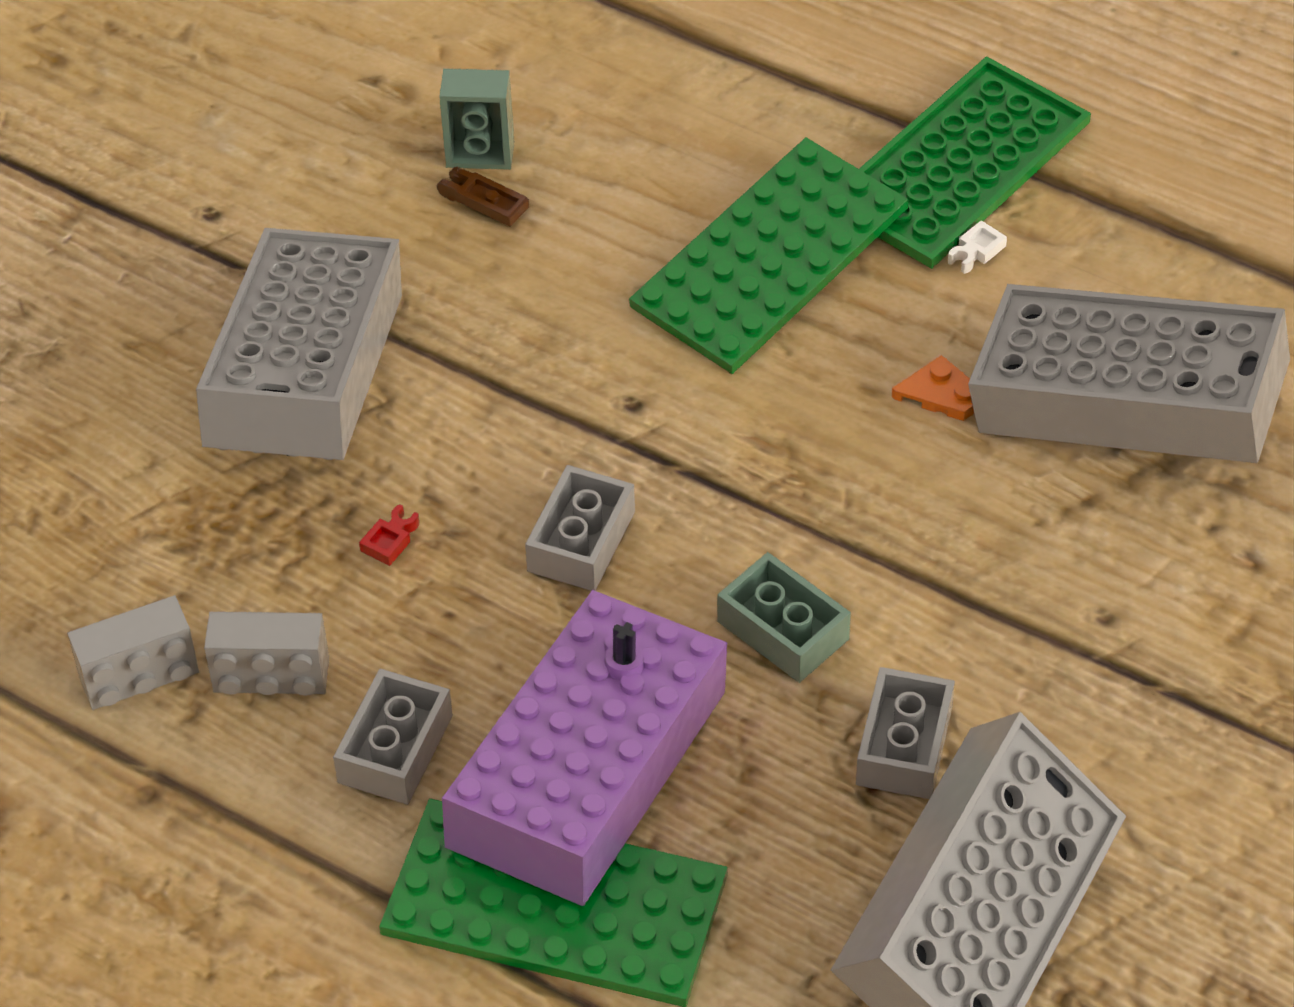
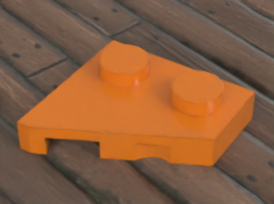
M942 355L892 388V398L900 402L904 397L922 402L921 408L932 412H942L948 417L961 421L974 414L968 386L970 378Z

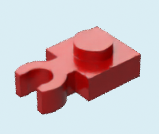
M397 505L391 512V520L389 522L379 519L359 542L360 552L391 566L411 542L410 533L415 531L420 523L419 513L414 512L410 518L402 519L404 516L403 505Z

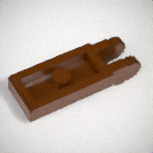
M458 166L449 172L451 181L442 179L437 184L439 193L452 202L457 201L509 227L529 208V199L526 196L476 172L471 173Z

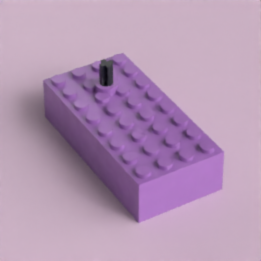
M592 590L442 797L445 848L584 906L724 695L727 642Z

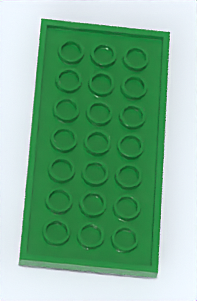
M986 56L859 168V170L908 199V209L884 230L878 238L932 269L952 248L959 244V238L978 222L984 221L1083 130L1090 123L1091 113Z
M805 137L629 298L630 307L733 374L908 209V199Z
M429 798L379 926L380 935L687 1007L728 876V867L625 843L585 905L581 906L445 848L442 801Z

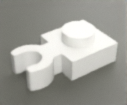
M981 220L959 238V246L949 251L948 264L952 265L957 260H963L961 272L964 274L968 273L973 269L976 259L985 264L1005 248L1007 237Z

